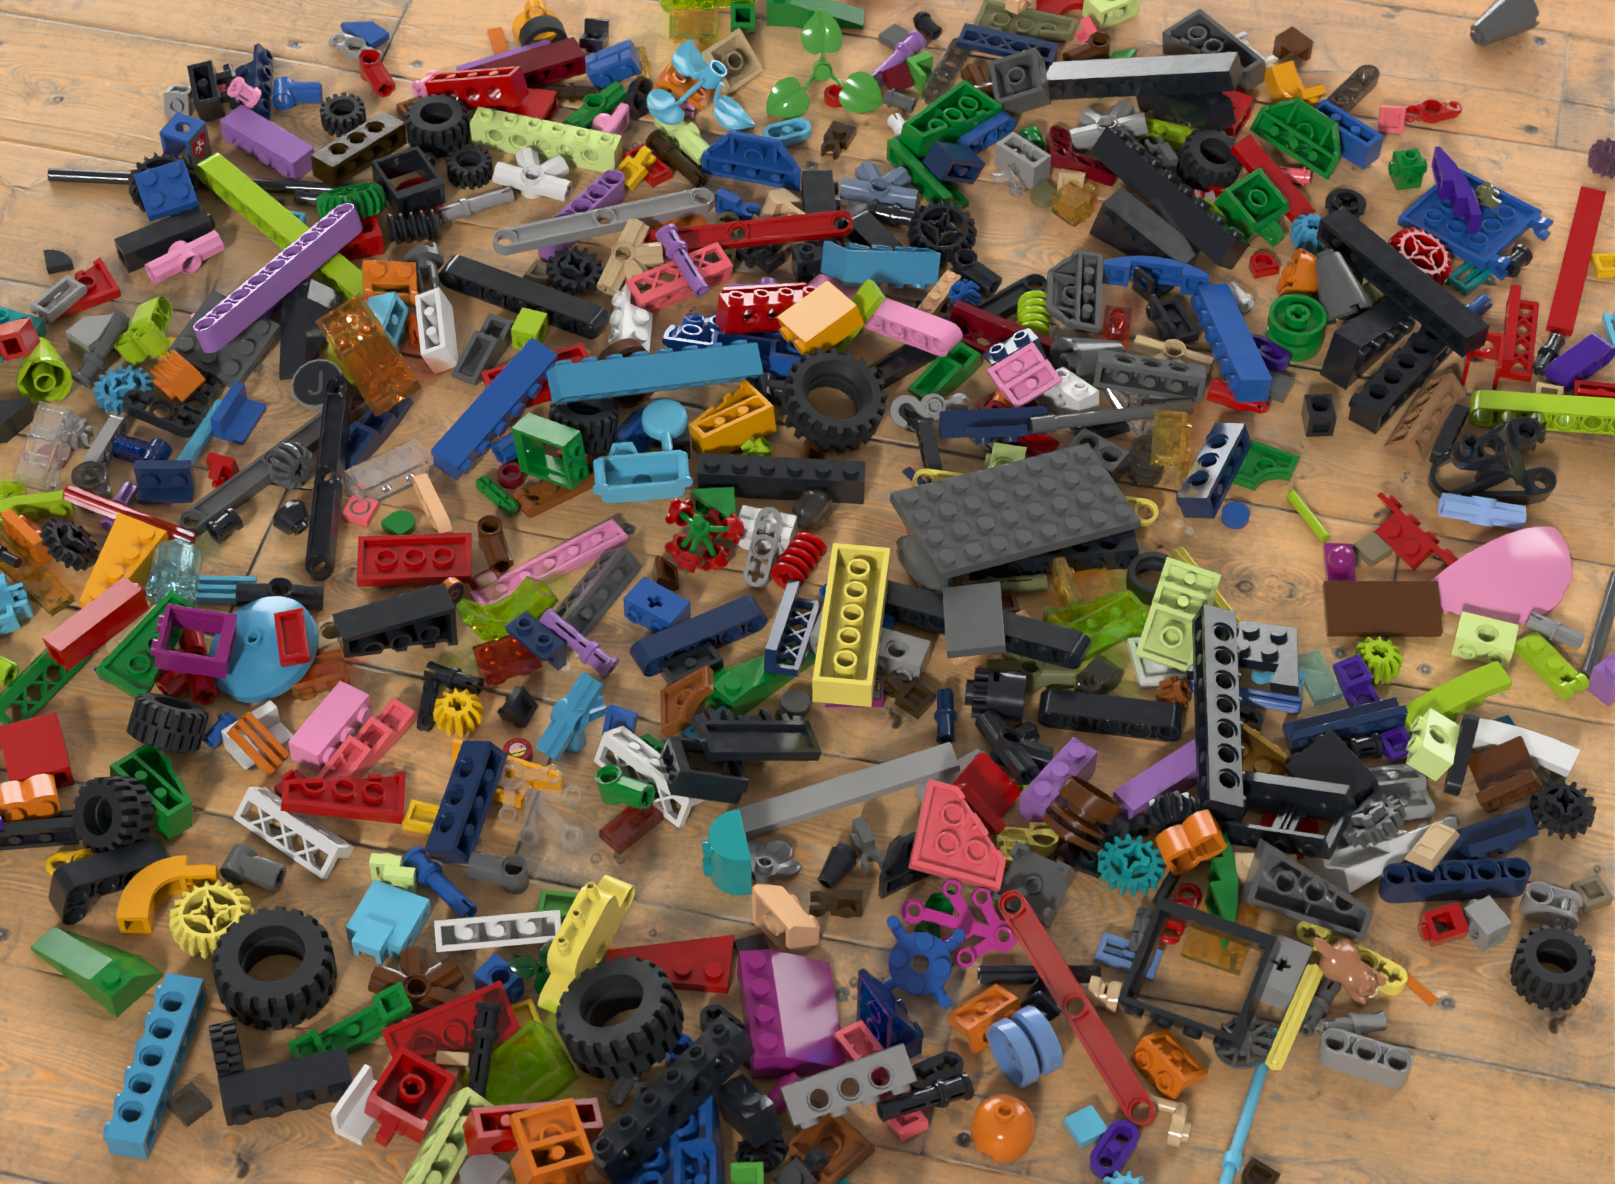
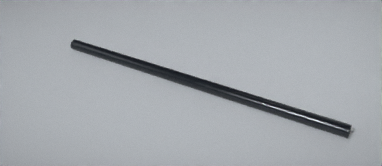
M49 168L47 176L49 181L129 185L128 179L131 178V172ZM198 178V189H210ZM250 178L264 191L276 193H294L298 188L306 189V192H309V190L330 191L340 186L354 185L342 183L334 188L325 182Z

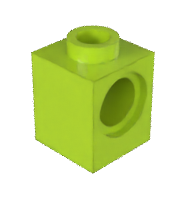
M522 308L511 328L512 347L521 350L531 338L543 344L549 332L547 313Z

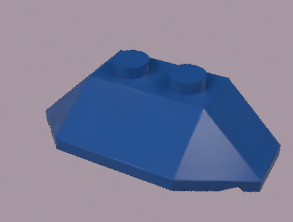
M730 130L702 153V173L799 192L801 190V168L780 139Z

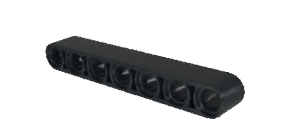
M453 255L439 273L440 282L451 290L517 314L520 313L522 308L547 313L548 325L586 339L593 340L597 338L610 320L609 313L600 305L461 255Z

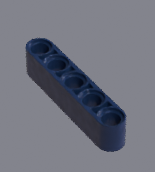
M750 595L743 596L645 637L633 644L629 653L643 675L652 677L660 674L659 663L710 641L715 649H719L762 630L767 624L768 618L754 597Z
M1518 857L1440 861L1433 871L1412 862L1388 864L1382 871L1378 894L1380 898L1388 903L1483 899L1489 895L1491 898L1518 897L1526 890L1531 875V866L1526 860Z

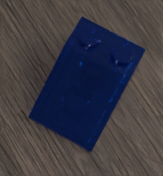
M866 969L859 970L856 1022L862 1020L884 1049L903 1043L909 1059L921 1054L924 1033L920 1025L916 1021L912 1022L907 1015L908 1012L904 1002L900 998L896 999L891 990Z

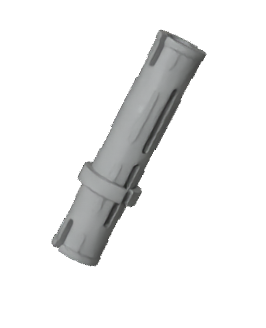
M507 186L477 197L458 199V202L438 207L437 214L439 212V219H441L440 222L442 224L461 217L466 219L471 214L514 202V194L511 187Z

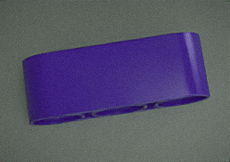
M1592 333L1554 359L1547 367L1545 377L1557 386H1563L1565 392H1569L1572 390L1574 379L1586 380L1609 364L1615 356V346L1597 333Z

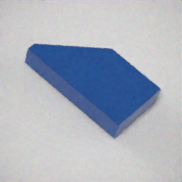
M373 21L341 23V30L343 32L364 39L366 45L374 49L390 39L389 32Z

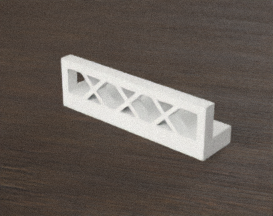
M620 726L605 732L594 762L600 767L616 765L620 768L622 775L628 777L630 775L627 766L633 767L639 781L645 783L652 782L657 786L660 797L656 798L654 796L651 807L678 828L685 826L691 807L705 800L670 795L659 760L661 754L626 727ZM608 749L614 753L617 764H613L605 758ZM673 798L682 805L679 814L673 811L669 799Z
M249 787L233 817L236 821L321 879H328L338 858L350 857L355 847L304 813L280 811L281 797L268 788ZM252 803L258 807L259 820L252 821L246 817ZM276 819L280 822L281 835L274 836L271 834L269 821ZM297 834L302 837L305 850L298 852L293 849L291 836ZM320 849L328 854L322 868L316 865L313 854L314 851Z

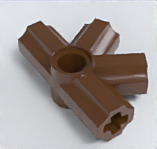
M410 946L400 952L401 972L379 964L373 970L368 984V991L378 994L392 985L401 982L413 1006L411 1013L415 1014L423 1013L464 996L451 991L452 988L464 981V975L454 959L448 957L429 969L427 949H422L419 946ZM414 992L422 993L420 995H412Z

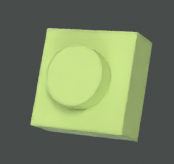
M371 853L369 866L372 880L383 881L382 875L385 865L403 867L402 856L391 853Z
M384 866L382 875L384 883L416 894L418 883L415 868Z

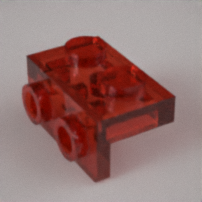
M510 634L473 646L472 648L478 673L487 685L502 684L509 678L518 675H529L534 670L543 667L541 660Z

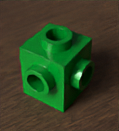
M1418 148L1393 151L1392 161L1388 164V172L1396 190L1421 188L1423 175L1427 172V162L1425 158H1422Z

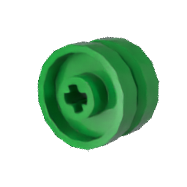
M1299 294L1284 295L1276 299L1269 308L1265 337L1290 353V361H1306L1316 356L1321 350L1327 313L1317 300L1309 296Z

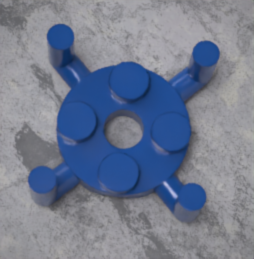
M889 916L887 918V925L898 942L894 945L889 955V971L891 976L882 982H875L873 985L874 992L878 996H884L896 987H899L901 990L912 995L927 996L933 994L940 1007L944 1010H949L952 1007V1000L943 988L951 972V956L949 952L965 942L964 931L956 929L951 937L942 942L939 938L927 932L908 934L897 916ZM919 955L925 956L929 960V967L923 973H917L911 968L913 958Z

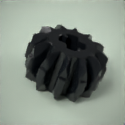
M1166 791L1164 795H1156L1155 799L1148 801L1147 816L1150 827L1157 834H1160L1169 827L1182 824L1189 816L1198 811L1195 798L1191 797L1187 792L1180 793L1179 791L1174 793Z

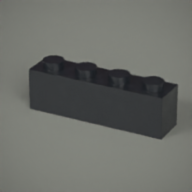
M832 170L802 171L804 213L840 210V198H835V195H839L838 180H833ZM842 218L835 222L834 226L838 229H842ZM827 239L810 240V241H806V243H808V242H814V241L827 240Z
M346 1047L217 1077L227 1126L235 1124L245 1125L252 1120L265 1117L274 1118L281 1116L283 1113L299 1109L309 1110L316 1105L329 1102L338 1103L353 1082Z

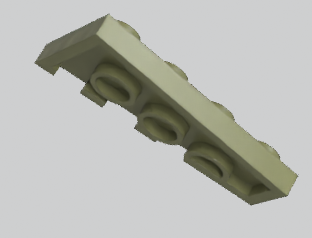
M984 0L973 24L1040 40L1071 42L1077 28L1078 19L1029 8L1016 15L1005 9L1006 3Z

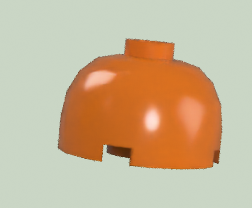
M1299 248L1290 257L1294 262L1290 266H1285L1280 276L1276 290L1279 292L1277 294L1279 297L1290 294L1312 297L1314 293L1318 294L1314 262L1318 258L1310 252Z
M1008 1094L995 1095L985 1099L976 1108L970 1127L971 1141L977 1151L982 1155L984 1152L992 1156V1160L998 1162L1014 1161L1023 1157L1028 1152V1148L1033 1144L1035 1138L1034 1115L1028 1105L1017 1097Z

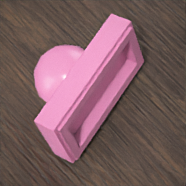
M620 103L612 116L607 113L597 115L593 119L592 129L622 136L630 125L629 105Z

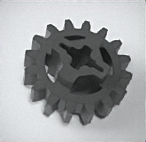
M1381 795L1377 800L1371 797L1359 803V808L1354 810L1343 836L1347 843H1351L1354 848L1359 845L1362 848H1366L1369 843L1375 846L1384 840H1388L1387 835L1390 833L1396 834L1398 832L1396 827L1404 825L1403 819L1407 817L1405 809L1398 798L1395 799L1393 795H1390L1388 798L1385 795Z

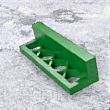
M896 137L887 140L886 159L895 168L901 166L908 171L909 176L912 178L911 185L916 190H919L918 192L929 203L932 201L935 205H938L942 199L944 204L948 205L951 200L953 202V199H956L958 202L954 203L953 207L956 208L959 205H962L963 209L969 207V200L950 181L940 180L930 173V169L923 163L925 157L917 159Z
M45 648L0 693V721L4 725L13 722L4 712L10 705H21V718L17 722L30 719L94 654L92 653L70 671H67L51 659L47 648ZM49 666H60V679L58 681H47V668ZM41 675V681H36V679ZM30 685H41V698L38 701H27V688ZM27 705H32V707L27 711Z

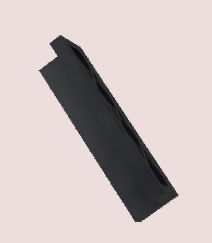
M72 810L61 811L59 815L50 819L4 822V829L0 830V851L79 844V839L76 836L77 829L73 827L75 820L74 816H72Z

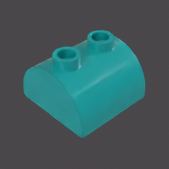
M740 810L729 811L714 820L709 829L708 840L701 841L704 857L702 858L703 872L705 877H711L714 885L721 891L737 896L752 894L749 847Z

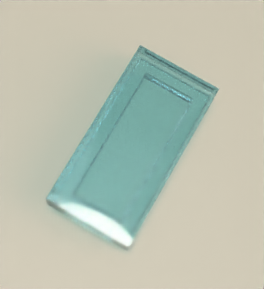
M1320 650L1298 655L1299 671L1306 673L1304 687L1314 705L1318 706L1341 700L1343 693Z

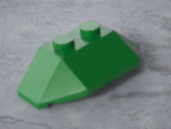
M1300 98L1261 107L1249 129L1326 180H1329L1341 158L1338 123Z

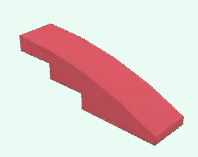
M392 697L377 718L370 716L355 737L350 734L315 778L323 777L325 781L337 780L339 776L351 775L352 779H360L400 739L418 715L414 710Z
M862 1020L834 1033V1037L848 1062L884 1049ZM876 1067L872 1071L871 1080L875 1085L880 1086L887 1081L888 1074L883 1067ZM890 1090L888 1092L879 1094L881 1099L880 1101L891 1099L906 1093H910L911 1090L894 1096L892 1094V1091ZM921 1110L886 1121L900 1142L929 1129L928 1119Z

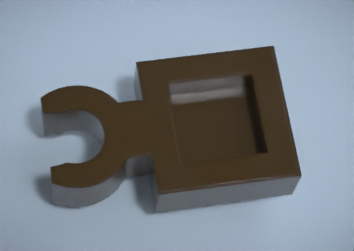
M833 121L824 135V143L821 145V156L824 157L826 152L832 151L833 159L837 160L840 156V149L847 150L856 136V127Z

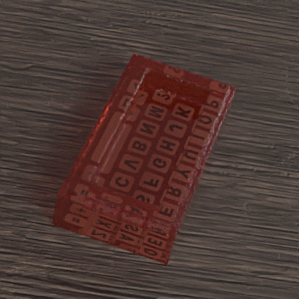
M651 805L647 810L630 806L599 830V838L620 855L663 821V813L654 805Z

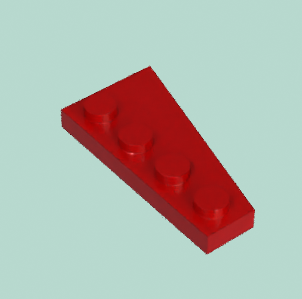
M406 771L396 772L395 776L382 777L381 773L369 774L368 778L352 779L351 775L339 776L337 780L325 781L323 777L284 780L280 811L402 824Z

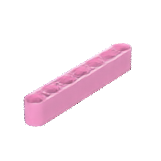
M818 274L808 283V286L819 287L826 281H829L850 300L860 289L859 287L841 285L842 281L824 274ZM888 298L884 300L863 326L866 329L941 357L946 356L963 339L962 331L956 324Z

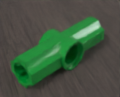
M616 81L610 83L598 94L593 93L585 96L583 106L566 118L562 124L590 129L593 119L601 113H610L624 101L627 92L622 84Z

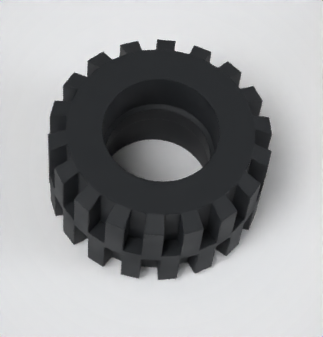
M431 94L429 97L423 96L421 100H415L412 102V106H408L407 113H405V123L409 146L413 148L419 146L422 152L433 153L434 157L439 159V157H448L450 151L454 152L453 148L458 147L461 149V145L469 144L468 110L461 100L457 101L455 97H447L445 94Z
M1205 127L1200 128L1199 131H1192L1191 135L1187 136L1177 155L1176 175L1182 178L1181 182L1193 190H1202L1204 192L1208 186L1229 187L1233 185L1243 168V165L1230 151L1232 146L1236 144L1234 142L1235 138L1227 136L1226 132L1222 130L1220 132L1216 131V128L1207 130Z
M611 398L559 404L551 402L549 420L581 431L585 454L602 453L604 450H609L612 444L616 442L619 407Z
M156 693L139 694L135 698L126 732L137 741L158 749L177 753H192L200 750L209 714L200 706L180 698Z
M130 776L96 777L85 782V786L80 787L78 790L79 796H76L73 802L75 804V809H72V816H74L75 820L73 827L77 829L76 836L79 840H83L82 845L86 849H91L93 853H103L149 838L151 834L149 828L153 827L154 820H152L154 807H151L150 804L152 802L151 796L146 794L147 788L144 785H139V780Z
M1543 925L1540 930L1533 928L1529 931L1528 935L1524 934L1520 943H1518L1510 968V975H1512L1511 983L1512 986H1517V994L1519 996L1524 995L1526 997L1525 1002L1528 1004L1535 1003L1538 1005L1537 1008L1541 1010L1548 1007L1553 1012H1558L1559 1007L1564 1011L1568 1010L1572 1004L1576 1006L1581 1002V999L1585 997L1596 968L1594 967L1596 958L1591 955L1593 949L1590 945L1584 944L1585 939L1581 935L1578 937L1573 935L1575 931L1569 928L1567 931L1561 930L1562 926L1555 925L1554 928ZM1540 963L1557 965L1565 973L1550 972L1542 967Z

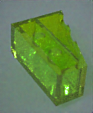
M1131 590L1097 596L1095 601L1079 604L1077 600L1069 602V606L1055 609L1052 606L1043 607L1042 621L1075 629L1088 635L1092 641V646L1083 660L1085 662L1127 640V638L1142 632L1146 622L1147 608Z

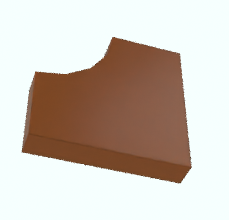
M708 665L660 690L661 733L666 738L668 735L672 736L691 726L692 716L699 704L714 692L713 670Z

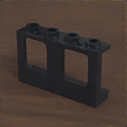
M1245 771L1243 795L1246 796V805L1243 812H1240L1233 821L1215 820L1222 834L1227 833L1230 845L1256 849L1261 838L1285 854L1290 853L1330 860L1356 808V803L1350 785ZM1249 810L1278 814L1272 827L1241 823L1246 812ZM1305 818L1333 822L1327 837L1298 832L1296 830L1300 822Z

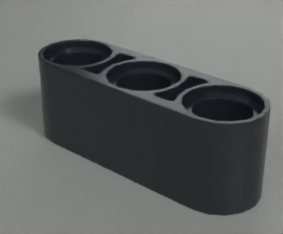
M864 210L852 216L854 229L846 236L852 243L870 247L869 250H871L872 245L892 247L893 251H895V246L903 247L869 211ZM847 219L842 221V229L849 225Z

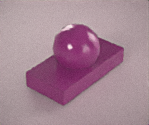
M1324 543L1323 557L1326 581H1356V556L1353 552L1352 544Z

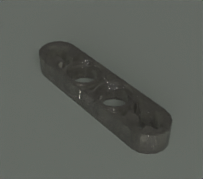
M958 37L950 42L924 86L921 97L927 105H930L951 89L969 58L971 50L956 47ZM958 49H961L959 55L955 53ZM945 62H952L956 64V67L948 66ZM937 77H945L948 81H940L937 79ZM934 89L938 90L935 95L932 94Z
M1373 65L1360 66L1326 100L1349 113L1376 87L1380 71ZM1351 87L1358 88V89H1360V91H1353V90H1350L1349 88H1351ZM1337 100H1342V101H1345V102H1347V103H1346V104H1340V103H1337L1336 101H1337Z

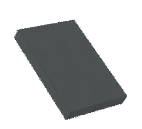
M1000 582L942 588L947 658L1006 652Z

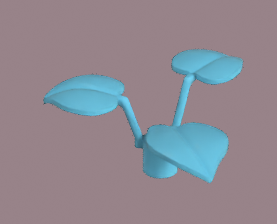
M692 39L685 41L675 50L672 56V63L682 76H691L693 80L698 79L699 82L676 102L674 97L663 89H654L647 96V108H649L651 114L658 121L667 125H677L685 117L679 105L700 86L708 90L716 88L713 99L716 106L713 108V115L724 128L732 131H741L755 126L749 115L735 100L725 95L719 97L721 88L724 86V83L721 81L726 76L727 69L723 63L717 60H712L707 64L695 47Z

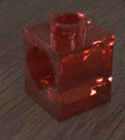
M1106 305L1102 339L1118 340L1127 349L1132 308Z

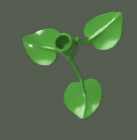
M817 9L801 31L803 47L812 54L821 52L820 59L813 63V74L810 75V78L802 87H800L799 81L794 77H786L778 81L770 91L767 99L766 111L769 115L784 119L799 118L804 115L809 106V97L803 91L809 87L814 79L826 81L831 78L844 89L840 92L838 98L841 105L848 111L866 113L877 109L883 104L879 85L876 79L869 73L863 71L854 72L849 75L846 83L833 74L830 62L825 59L826 52H837L842 45L843 36L836 20L825 10Z

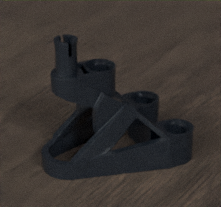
M1519 417L1510 419L1481 436L1469 433V436L1465 434L1453 446L1451 452L1442 455L1432 465L1428 475V486L1438 498H1441L1442 493H1452L1466 497H1472L1473 495L1497 499V502L1530 505L1545 501L1554 490L1557 479L1554 472L1545 467L1525 470L1521 453L1530 450L1535 445L1541 434V426L1532 417ZM1519 431H1526L1530 438L1522 437ZM1484 448H1492L1496 454L1490 455L1485 452ZM1452 462L1460 470L1477 471L1474 477V482L1448 491L1438 484L1436 471L1440 467ZM1510 478L1515 480L1516 486L1521 485L1525 489V491H1485ZM1534 481L1542 482L1546 488H1538Z

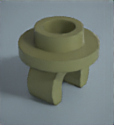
M1485 182L1476 188L1474 194L1479 207L1487 205L1491 209H1496L1501 204V200L1496 198L1500 192L1494 188L1492 183Z

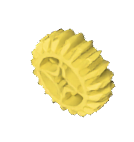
M205 880L204 887L201 888L193 884L192 892L183 891L182 899L175 900L174 909L170 910L169 916L171 920H169V927L173 940L176 944H179L183 952L189 951L193 958L201 953V957L206 960L217 948L216 942L222 934L227 935L226 928L234 921L236 923L240 922V917L249 912L251 915L254 914L250 899L244 896L241 888L234 889L230 882L224 887L219 880H217L215 885L211 886ZM211 915H213V917H214V918H212L213 925H210Z

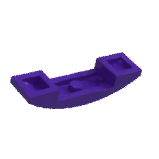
M1359 654L1333 664L1332 667L1349 708L1381 700L1371 684L1373 676ZM1404 725L1387 732L1378 733L1383 745V755L1391 762L1408 755L1406 746L1411 736Z

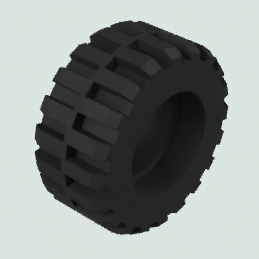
M275 906V910H267V907L258 909V913L253 915L249 912L241 916L240 922L236 923L234 921L226 928L227 935L222 934L216 942L217 948L213 951L212 970L221 1003L225 1005L226 1011L232 1017H238L240 1023L246 1026H250L253 1023L255 1029L266 1030V1027H273V1030H283V1026L291 1024L292 1027L300 1025L301 1020L304 1018L310 1020L317 1015L316 1009L318 1007L322 1009L329 1002L328 995H332L336 987L337 967L331 939H329L328 932L324 926L318 925L316 918L309 914L304 917L303 911L295 908L287 911L286 907ZM289 955L302 961L300 967L293 974L282 980L263 982L248 976L249 971L256 963L269 956Z
M629 956L628 960H625L623 957H616L610 962L604 960L596 963L597 966L591 970L587 968L581 972L579 979L576 980L574 978L568 985V992H563L555 1016L557 1019V1031L574 1063L577 1064L580 1070L590 1074L592 1077L603 1079L605 1076L607 1080H619V1077L623 1076L626 1079L636 1077L635 1074L641 1071L646 1073L652 1069L651 1066L656 1062L660 1064L666 1059V1053L673 1051L678 1042L676 1038L681 1036L684 1027V1011L678 996L664 970L649 960L644 959L642 961L641 958ZM637 1009L627 1020L614 1026L603 1027L613 1016L626 1010Z

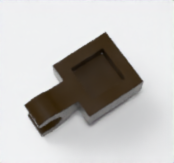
M891 674L884 681L887 686L883 692L887 696L895 698V705L916 719H919L936 701V694L915 680H912L907 685L899 677Z
M832 888V893L811 891L810 902H818L820 905H809V915L820 917L827 911H831V916H840L842 918L862 917L863 890Z

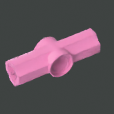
M215 230L189 243L184 240L177 241L171 245L167 254L145 264V270L154 284L179 272L192 274L199 269L202 261L224 251V243Z

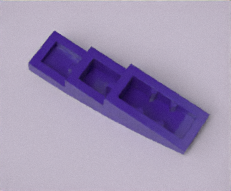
M1435 147L1431 168L1439 200H1449L1453 217H1464L1467 234H1478L1482 213L1477 198L1468 180L1456 163L1441 147Z

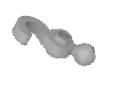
M959 392L953 394L947 400H944L938 394L931 393L924 396L920 402L911 395H902L892 401L889 407V415L895 425L905 427L907 426V421L899 415V407L902 404H909L921 417L931 418V421L939 419L940 411L968 410L970 401L966 394ZM963 399L968 401L966 406L962 403Z

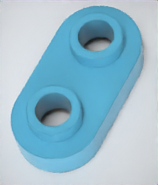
M804 118L781 121L766 126L763 129V136L780 139L784 146L800 143L810 138L811 123Z

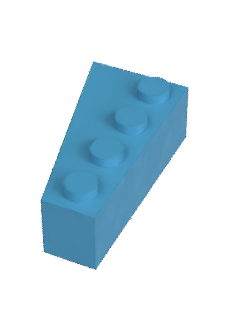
M824 241L821 272L842 281L841 285L856 287L857 283H865L869 279L874 281L878 287H881V283H888V286L903 288L904 284H911L915 288H927V284H936L938 281L941 253L931 249L895 246V251H893L892 247L872 245L871 250H869L870 247L857 245L856 243H846L844 248L834 244V242Z

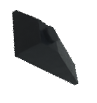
M304 279L282 298L280 380L293 379L294 374L302 365L318 359L320 347L324 341L330 339L332 327L335 323L339 324L343 317L346 300L344 294L313 279Z

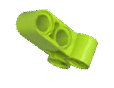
M162 295L138 305L128 331L122 333L114 344L115 349L129 365L136 366L140 364L148 355L158 357L170 346V341L165 337L173 315L170 301Z

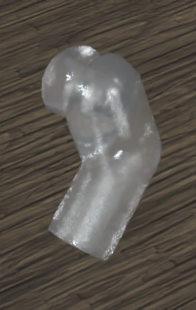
M992 172V183L994 185L1007 184L1013 196L1020 197L1026 191L1025 181L1016 172Z

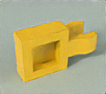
M643 146L633 159L627 156L615 169L623 173L625 187L631 191L649 173L645 167L651 166L656 160V157L651 154L652 150L646 146Z

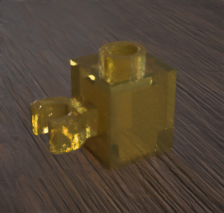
M1069 182L1053 193L1051 212L1074 228L1090 218L1092 204L1097 197L1092 193L1098 187L1092 182H1087L1081 189L1074 183Z

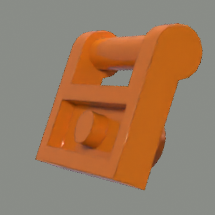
M363 260V304L367 303L369 297L390 293L374 292L373 289L407 290V293H396L403 303H407L408 306H416L415 296L418 295L416 262Z

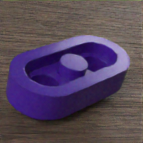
M1251 334L1267 369L1280 372L1288 368L1290 353L1262 335Z
M1119 1120L1113 1122L1105 1131L1090 1155L1089 1167L1096 1177L1104 1179L1105 1176L1113 1178V1173L1116 1170L1119 1173L1138 1146L1139 1131L1134 1124L1129 1121ZM1117 1139H1124L1127 1143H1119ZM1105 1162L1110 1164V1167H1103L1100 1164Z

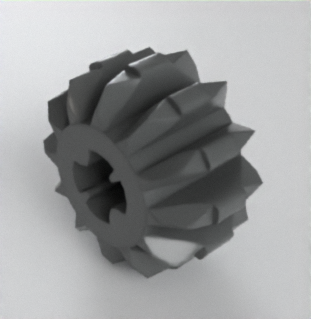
M282 442L280 449H274V456L269 458L271 461V465L267 468L270 472L269 478L285 489L300 488L302 482L308 481V474L312 473L311 466L315 462L311 459L312 452L297 442Z

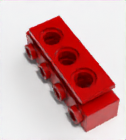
M806 282L722 287V294H719L715 322L724 335L779 331L781 325L777 317L818 287L808 286Z

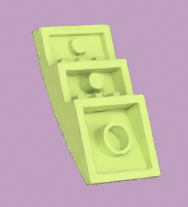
M1167 557L1135 656L1186 673V670L1193 665L1192 619L1203 604L1213 605L1222 575Z

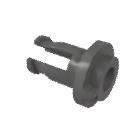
M436 243L413 247L402 257L401 262H416L418 295L425 292L422 279L431 278L433 289L440 286L438 269L442 267L444 259Z

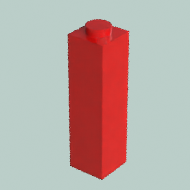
M125 577L120 579L43 638L51 659L70 671L149 610L145 598L147 597L145 589L136 582L134 584Z

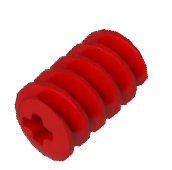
M799 531L770 570V575L774 582L782 589L786 588L788 580L799 581V587H802L805 579H808L811 572L816 568V564H819L822 556L827 553L825 543L809 531Z

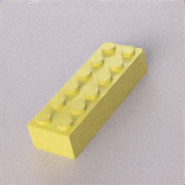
M833 543L812 680L813 702L864 707L872 706L890 572V548Z

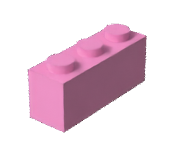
M339 681L288 741L291 759L319 773L350 734L354 737L355 732L372 715L369 694Z

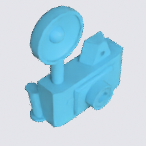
M666 398L654 400L642 412L641 422L644 431L650 437L661 440L662 451L638 453L633 442L613 443L608 456H600L593 461L595 485L592 491L594 494L602 496V502H646L657 499L678 498L686 495L685 488L693 484V479L689 475L688 454L682 450H673L672 439L683 434L688 425L686 409L680 402Z

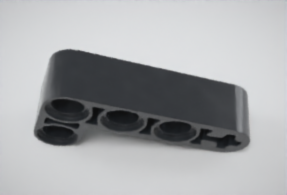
M153 838L63 864L53 872L48 897L49 902L65 925H73L86 916L91 899L124 890L130 880L141 870L154 862L169 858L171 855L159 839Z

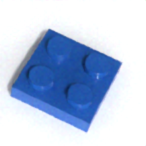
M183 159L134 174L150 222L199 206Z

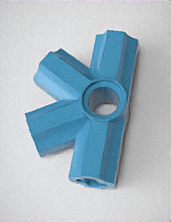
M582 671L566 698H561L554 705L550 714L551 722L535 748L556 761H559L564 752H580L585 747L584 729L588 722L598 719L605 714L607 707L604 704L603 697L600 695L605 685Z

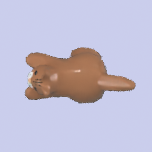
M1319 937L1313 939L1316 949L1322 954L1321 959L1317 962V965L1323 972L1322 977L1340 983L1358 1006H1365L1367 998H1373L1378 993V986L1386 984V978L1380 972L1361 961L1356 944L1349 939H1338L1332 945Z

